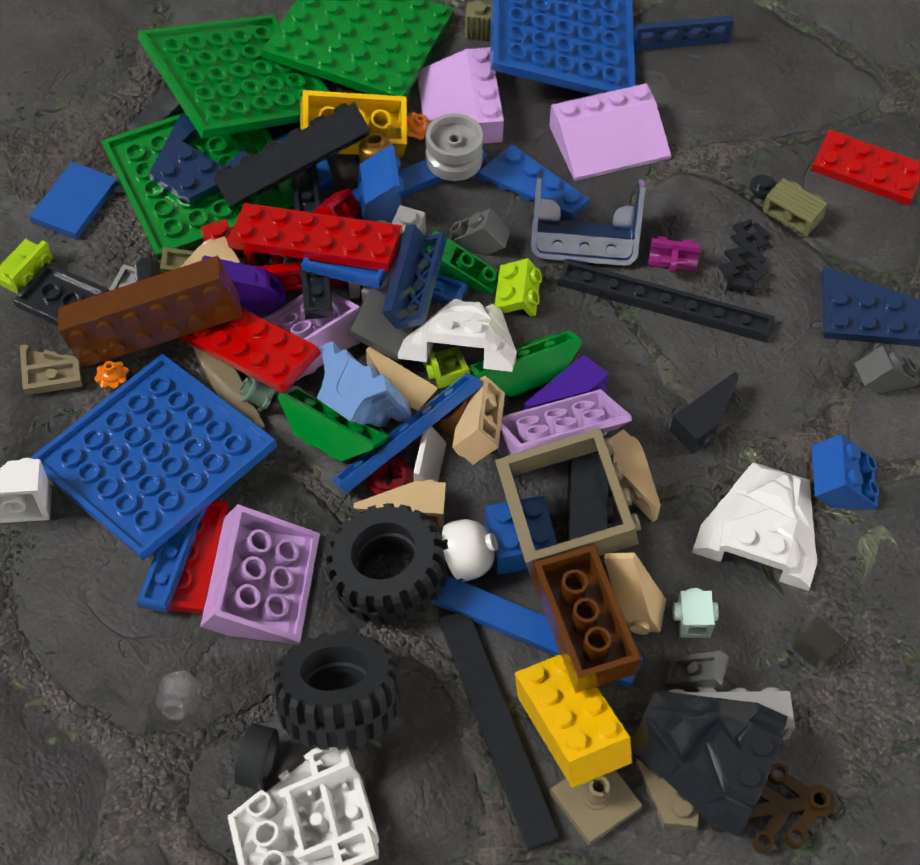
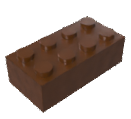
M595 545L533 562L531 579L575 693L637 674L641 657Z

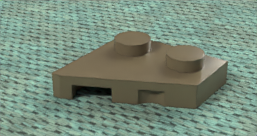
M20 345L22 386L25 396L83 387L81 365L75 356L59 355L54 351L46 349L44 352L30 350L29 345Z
M636 758L635 767L643 777L647 786L646 791L650 800L657 808V815L663 828L696 831L698 828V810L686 799L683 801L669 783L663 778H658Z

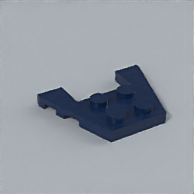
M182 113L149 171L150 180L191 205L219 191L214 182V177L217 176L216 172L223 168V166L188 145L199 133L189 117ZM241 150L225 166L230 165L234 167L240 164V159L246 156L247 153Z

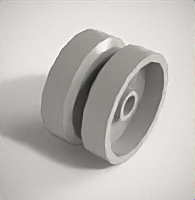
M445 114L434 119L428 125L426 131V162L429 170L439 178L450 181L465 180L475 175L481 168L483 160L482 127L475 119L463 114Z

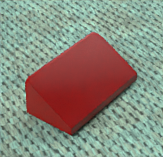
M350 188L333 194L313 210V213L354 218L361 212L360 206Z

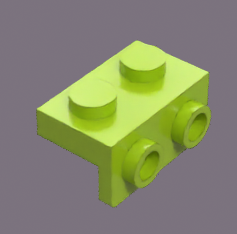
M529 258L500 265L495 306L500 308L503 314L524 309L530 317L536 316L542 274Z
M458 346L436 353L431 349L427 362H423L429 380L435 379L438 388L450 386L465 373L470 374V370Z

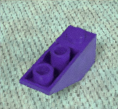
M205 255V256L202 257V260H205V259H208V258H211V257ZM220 259L239 292L240 304L248 312H253L258 317L264 318L286 302L284 282L268 270Z

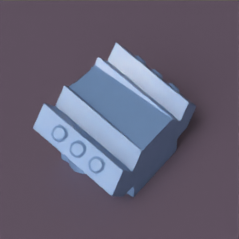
M333 341L320 346L325 375L317 399L349 421L362 425L371 424L377 427H387L391 417L398 422L412 418L409 401L384 374L379 375L371 365H362L346 349L341 350Z

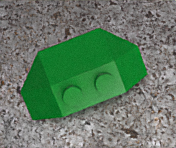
M567 330L558 335H550L515 347L517 354L512 372L483 369L484 358L467 366L473 376L479 380L483 376H487L505 392V395L509 397L525 394L527 390L535 387H545L563 372L578 352L582 341L571 330Z
M292 386L283 394L279 393L278 400L294 435L304 440L307 445L327 453L332 459L339 461L347 460L371 451L389 439V435L381 427L371 424L362 425L349 421L317 399V393L304 391V388L300 386Z

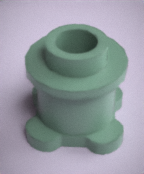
M246 378L239 389V393L242 394L241 401H249L255 404L256 410L259 413L269 407L272 396L276 391L254 378Z

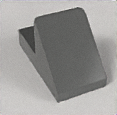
M722 651L673 656L665 685L672 689L684 690L685 692L715 689V686L722 685L729 656Z

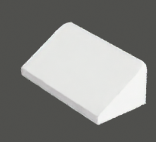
M432 426L422 433L414 468V481L439 480L446 442Z

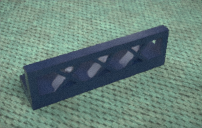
M733 16L636 24V26H633L634 51L729 43L734 23Z
M415 224L405 227L382 313L396 330L422 325L426 322L447 241V236L443 232L424 236ZM436 244L435 247L426 254L427 247ZM431 263L430 268L420 275L421 270ZM425 284L424 290L414 297L415 292ZM419 306L417 315L409 317V314Z

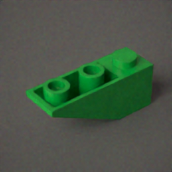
M435 230L431 235L438 234L439 232ZM447 238L438 274L468 283V288L492 295L498 284L499 270ZM436 244L428 246L426 254L430 252ZM429 263V264H428L425 268H423V269H424V270L429 269L431 263Z

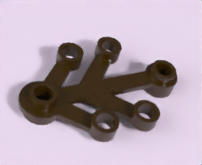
M774 763L768 775L769 781L774 785H783L798 797L787 799L766 784L764 785L760 798L766 802L756 804L749 818L750 820L772 816L764 830L758 832L753 839V848L759 854H767L771 851L775 842L774 838L790 813L804 811L797 825L790 827L785 834L786 844L792 849H799L806 842V833L814 820L829 816L835 807V798L829 789L821 785L808 787L789 775L786 765ZM773 770H780L784 777H775ZM813 797H821L824 800V804H816ZM709 824V826H710L714 831H716V832H719V833H724V832H726V831H724V830H722V829H719V828H717V827H715V826ZM790 834H799L801 842H794ZM765 838L769 842V846H760L758 839Z

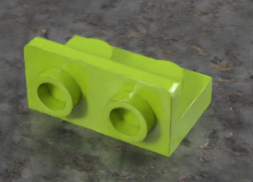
M24 239L0 265V285L19 294L46 263L50 264L53 259L48 242L42 240L37 245Z

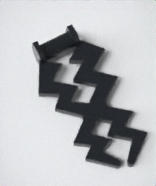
M752 220L733 225L732 229L737 234L731 235L730 238L739 247L724 251V255L730 262L719 264L718 267L728 280L725 291H729L730 287L749 290V295L751 296L753 295L755 284L769 270L762 265L766 262V258L758 249L767 247L770 244L766 240L770 234L760 224L755 223L754 228L757 232H753L751 235L745 230V228L752 225ZM752 237L755 240V242L750 243L747 240L751 239ZM746 254L750 255L752 258L746 262L740 257ZM747 264L754 270L746 273L745 276L748 279L735 277L741 275V271L738 269L746 267Z

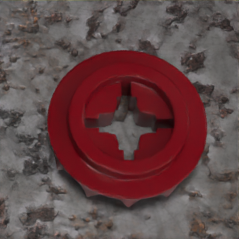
M393 456L366 478L368 489H371L375 495L411 483L413 481V474L407 462ZM389 470H391L394 479L390 485H387L384 478L387 477Z

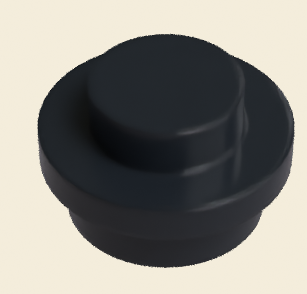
M757 175L752 178L750 183L752 194L758 199H766L768 193L776 186L775 180L768 175Z

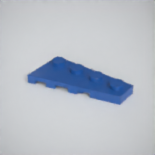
M514 145L509 146L477 172V180L484 183L488 180L495 183L496 188L505 192L511 190L520 194L521 199L529 202L530 200L535 201L538 171H543L541 198L555 200L560 206V216L573 220L589 206V198Z

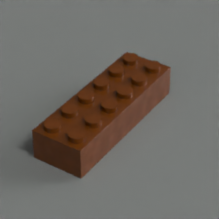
M217 255L59 307L58 332L83 368L240 318L242 317L240 295Z

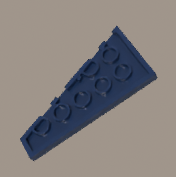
M823 267L821 273L823 338L920 347V299Z

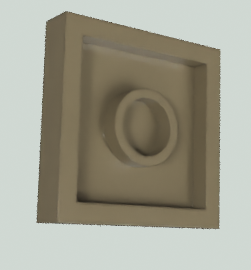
M616 770L574 788L571 787L566 778L550 788L551 796L588 846L635 815L643 806Z

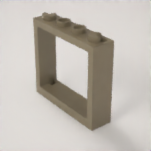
M600 428L495 460L530 577H532L533 562L590 545H595L598 555L601 556L605 555V553H611L639 544L636 531L641 530L639 519L636 513L630 514L628 506L632 505L628 488H621L619 481L623 480L621 468L618 462L612 463L610 456L615 455L611 440L610 438L604 439ZM598 451L623 524L535 551L513 477Z

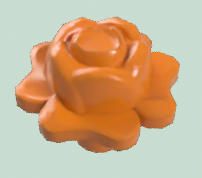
M416 112L411 113V116H407V136L423 140L424 136L426 137L428 125L431 123L427 121L428 117Z
M106 361L103 366L97 367V374L94 380L96 383H100L102 389H118L120 385L127 382L126 376L129 370L127 367H124L121 361Z

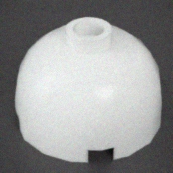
M463 519L445 524L442 530V540H448L449 549L443 551L453 576L456 579L463 578L461 582H467L483 576L492 567L495 551L498 549L495 535L489 533L487 528L478 521Z

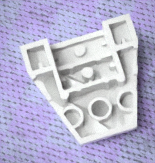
M458 299L447 303L426 320L425 324L420 325L403 340L398 352V359L427 362L434 343L484 348L483 369L509 372L513 371L517 354L500 308L494 304L484 307L480 302H464Z
M753 462L701 524L692 553L721 562L724 551L781 569L782 573L779 582L809 591L817 565L810 481Z
M318 747L312 749L303 756L306 759L305 762L291 773L285 770L278 776L281 781L267 792L261 789L227 816L238 865H363L379 858V848L377 845L379 843V836L363 781L355 769L348 747L345 750H338L337 747H330L329 750H321Z

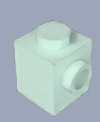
M699 588L680 591L678 602H673L672 606L673 621H678L679 638L711 637L715 621L718 620V604L712 600V591H702Z

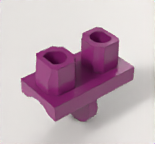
M663 236L652 238L648 265L667 267L669 272L675 273L676 269L696 271L700 244H696L694 240L687 239L680 242L669 240Z

